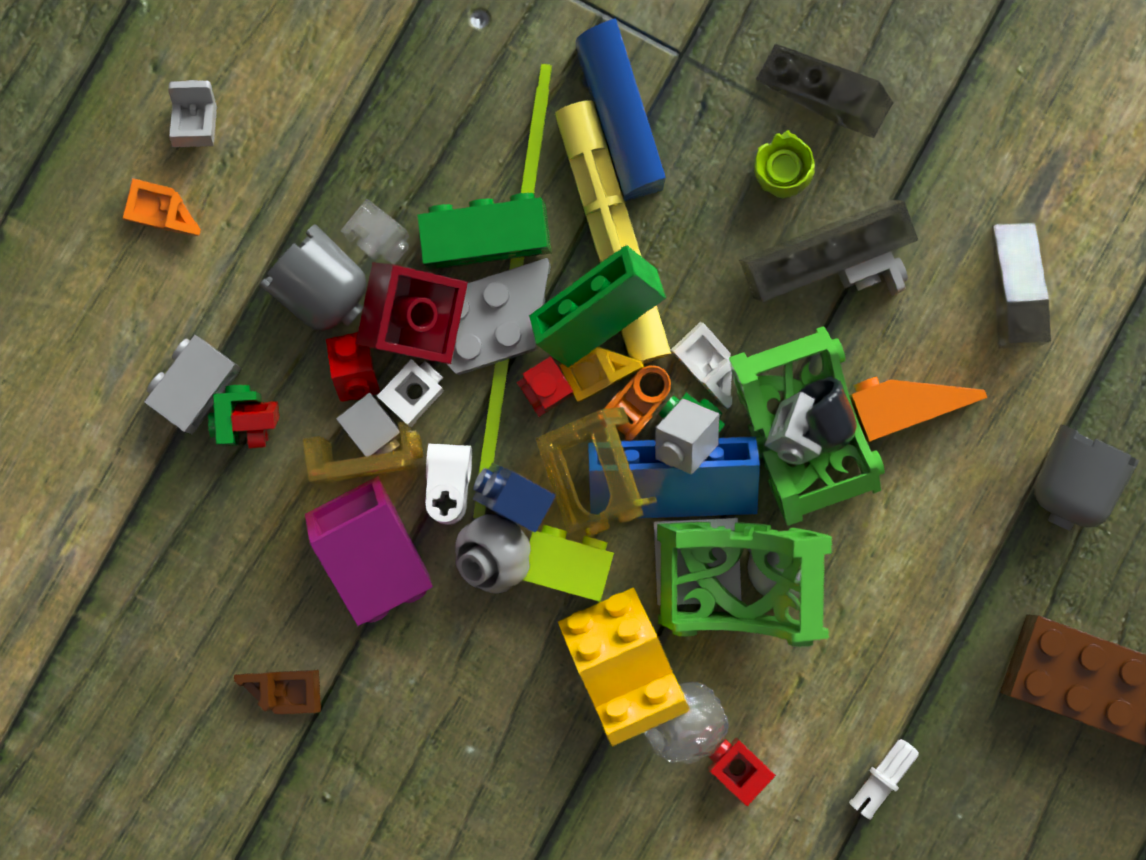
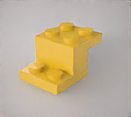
M634 587L558 621L577 670L612 746L691 711Z

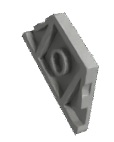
M548 258L468 283L451 364L446 363L457 375L537 350L529 315L545 304L544 296L551 268Z

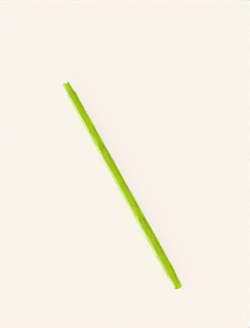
M541 64L521 193H534L549 97V83L552 70L550 64ZM524 257L511 259L509 270L523 266ZM509 359L495 363L479 474L484 468L489 469L490 465L494 463ZM476 501L473 518L476 519L485 515L486 506Z

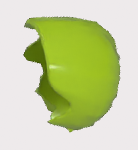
M786 130L782 135L780 133L775 134L771 143H766L758 148L754 158V173L763 191L779 198H791L809 186L815 173V161L810 147L795 134L790 133V130Z

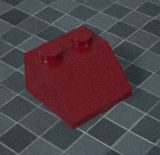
M372 262L355 344L451 364L468 282L394 264Z

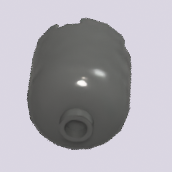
M314 224L306 231L307 237L299 246L294 243L268 271L269 277L262 280L259 285L303 323L314 330H329L341 321L348 327L363 310V306L359 302L366 293L367 282L365 274Z
M1061 424L1035 481V499L1042 508L1051 513L1048 521L1066 530L1071 531L1074 524L1085 528L1097 527L1103 524L1111 515L1140 460L1100 440L1095 439L1093 441L1079 434V431Z

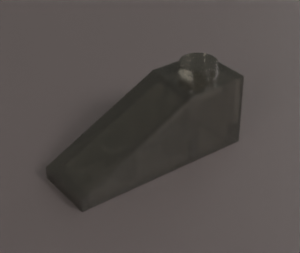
M1035 223L993 225L998 349L1041 347L1051 342L1049 297Z

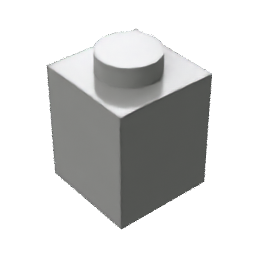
M371 393L367 394L336 418L369 460H373L378 456L382 461L401 446L397 440L404 436V434Z
M682 399L656 427V459L692 475L718 446L719 413Z

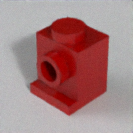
M551 356L523 373V378L517 382L538 417H541L574 396V391Z
M737 737L731 743L723 739L708 755L713 761L708 767L709 771L746 806L776 776ZM740 759L744 762L745 768L742 773L733 774L730 772L729 767L733 760Z

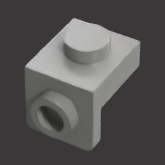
M196 80L170 82L168 91L172 101L169 138L172 147L214 146L217 106L211 83L209 81Z

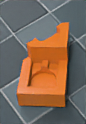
M132 178L123 220L199 237L201 229L187 210L178 192H175L173 188Z

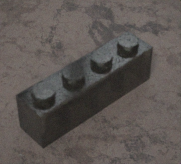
M889 200L739 261L753 299L764 302L916 242L918 237L905 201Z

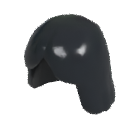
M826 377L825 379H819L807 384L799 392L815 400L813 406L805 414L809 429L803 437L821 446L820 453H832L844 448L853 439L857 422L841 381L837 378Z

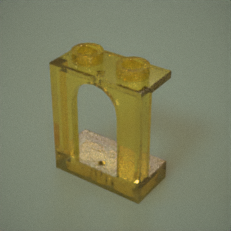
M624 407L601 409L535 438L568 533L584 530L586 537L604 532L610 529L608 521L618 518L620 523H625L644 515L643 507L657 502L655 496L640 498L616 428L629 423ZM591 438L610 490V500L607 508L602 513L596 515L589 513L582 507L562 453L563 450Z
M405 422L398 423L403 451L333 462L329 440L320 436L303 439L309 482L322 485L417 469V459L424 458L420 433H417L416 430L412 431V427Z

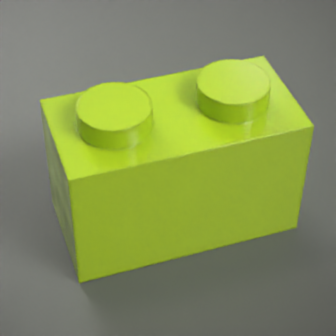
M544 524L541 532H532L529 541L531 547L529 555L530 568L523 580L601 602L614 555L613 552L606 551L608 542L584 536L582 544L566 539L568 531Z

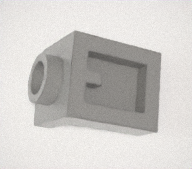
M891 250L846 267L838 273L844 288L856 285L858 291L880 283L879 275L883 274L892 296L906 289L904 282L908 280L902 260L899 257L894 259Z
M802 392L780 402L765 443L766 447L778 453L780 459L791 464H803L819 456L822 448L803 437L809 429L805 414L813 406L815 399Z

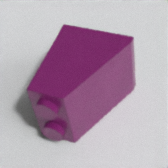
M379 476L305 514L310 545L357 626L365 622L373 623L381 620L389 613L390 609L404 602L412 603L419 600L426 594L427 590L433 587L429 573Z

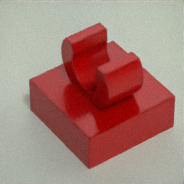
M278 401L237 404L231 414L233 431H247L249 448L266 447V441L269 440L268 429H275L280 418Z

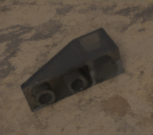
M776 43L756 78L758 82L832 122L875 138L894 103L880 81Z

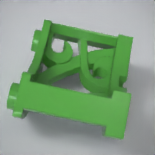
M823 326L817 328L815 334L749 357L744 352L728 357L740 403L744 405L748 419L751 421V424L747 425L751 437H756L759 459L763 458L765 461L764 465L766 470H768L770 479L768 484L787 526L803 521L802 515L869 491H872L873 494L881 491L879 475L885 473L884 465L877 450H870L853 409L841 368V363L845 362V354L838 338L831 339ZM819 353L822 361L821 372L816 376L812 375L809 372V362L800 370L799 380L794 379L793 362ZM784 365L783 376H756ZM826 377L837 378L843 385L857 422L856 432L850 441V445L848 444L844 448L832 453H820L819 456L807 461L809 464L806 467L804 464H796L794 467L788 466L785 461L778 457L777 452L765 446L776 415L768 411L767 402L770 399L780 402L778 391L784 392V400L799 393L802 388L811 382L825 379ZM846 456L852 457L858 464L861 474L834 483L825 471L828 464L838 472L847 473L848 471L842 466V460ZM818 477L826 485V487L798 496V494L813 484Z
M711 522L657 524V541L661 542V614H658V623L671 629L672 634L677 636L697 635V630L742 631L788 640V645L795 647H809L813 645V640L829 638V629L823 627L824 554H832V536L798 528H790L789 531L778 532V530H771V525L735 522V531L725 529V526L713 528L711 527ZM677 548H680L685 564L690 572L677 577ZM713 548L723 549L726 553V561L723 564L709 567L707 563H713L718 560L712 554ZM744 548L751 549L753 560L758 569L766 577L777 582L764 597L750 605H746L736 598L715 577L731 569L739 561ZM769 552H775L779 556V563L775 567L784 569L783 572H780L768 563L767 555ZM696 580L700 586L690 591L685 596L684 601L689 598L698 599L701 603L700 610L693 612L677 611V585ZM790 589L800 593V602L795 595L789 593ZM718 604L727 612H714ZM788 606L794 607L797 611L800 609V620H795L789 615ZM773 608L775 616L763 615Z

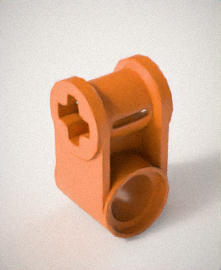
M650 365L643 367L625 388L621 389L613 397L597 418L601 422L607 420L625 436L624 441H633L651 420L652 414L667 398L671 388L669 375L659 366ZM648 374L660 376L664 382L662 393L655 397L645 395L640 389V382L644 376ZM620 410L633 421V424L626 421L617 411Z

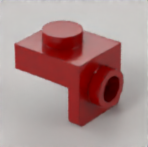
M358 332L326 339L331 379L339 400L342 402L360 400L369 393L372 395L380 393L374 371L371 347L355 344Z

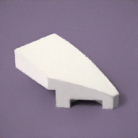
M700 322L670 351L724 408L728 409L732 405V396H730L732 371L728 358L731 357V353L708 327Z

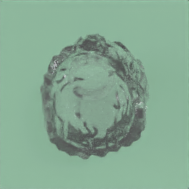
M693 681L679 684L691 711L644 732V735L647 737V744L652 746L653 753L669 762L692 764L709 755L728 733V718L721 707L720 699L714 696V691L707 688L705 684Z

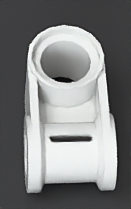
M428 445L426 459V510L433 519L441 524H455L466 513L468 483L470 482L472 466L471 446ZM449 494L450 499L456 502L457 506L456 508L449 509L448 515L444 516L443 511L437 508L436 504L437 502L444 501L445 495Z

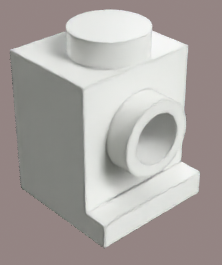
M411 359L377 397L407 425L412 427L417 422V419L444 392L443 388L438 384L443 377L426 361L418 366ZM414 384L420 385L423 389V393L418 399H411L408 396V389Z

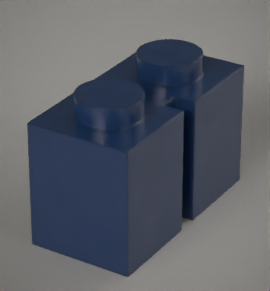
M492 463L489 469L484 468L480 472L473 486V490L476 491L473 500L534 533L537 532L556 496L519 474L495 463Z

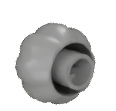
M486 514L466 525L456 538V566L461 576L471 586L480 588L485 592L497 594L508 591L526 577L530 568L529 555L531 547L527 536H525L515 522L498 515Z

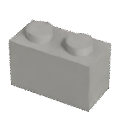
M194 335L191 340L185 339L179 344L172 355V359L175 360L165 374L160 372L151 381L147 388V392L150 395L144 401L178 428L189 434L195 432L213 408V394L224 393L225 386H229L242 369L197 335Z

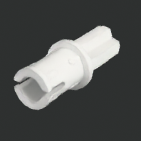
M898 740L876 769L873 767L870 769L872 775L849 803L858 810L865 800L870 797V802L861 814L871 820L892 790L897 792L899 789L897 783L917 759L918 751L906 741Z

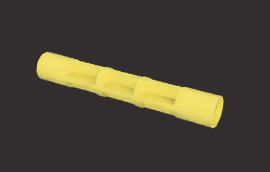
M581 101L559 109L555 112V117L600 263L625 245H628L641 256L594 101ZM657 305L621 330L628 356L641 361L643 364L671 354Z

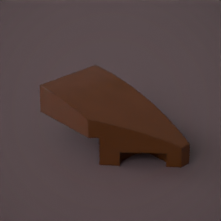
M319 670L234 675V681L239 686H244L259 701L258 705L265 712L270 710L275 714L321 712Z

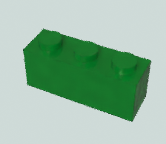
M534 193L515 194L510 196L509 202L495 204L493 199H477L470 201L469 207L453 209V205L450 204L434 205L428 208V213L417 214L423 264L429 270L552 253L546 204L542 197L535 198Z
M625 245L529 315L536 345L569 368L665 300L666 297L657 269L628 245Z

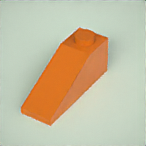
M877 376L853 385L856 393L849 395L866 442L988 398L983 389L900 380H888L879 383Z

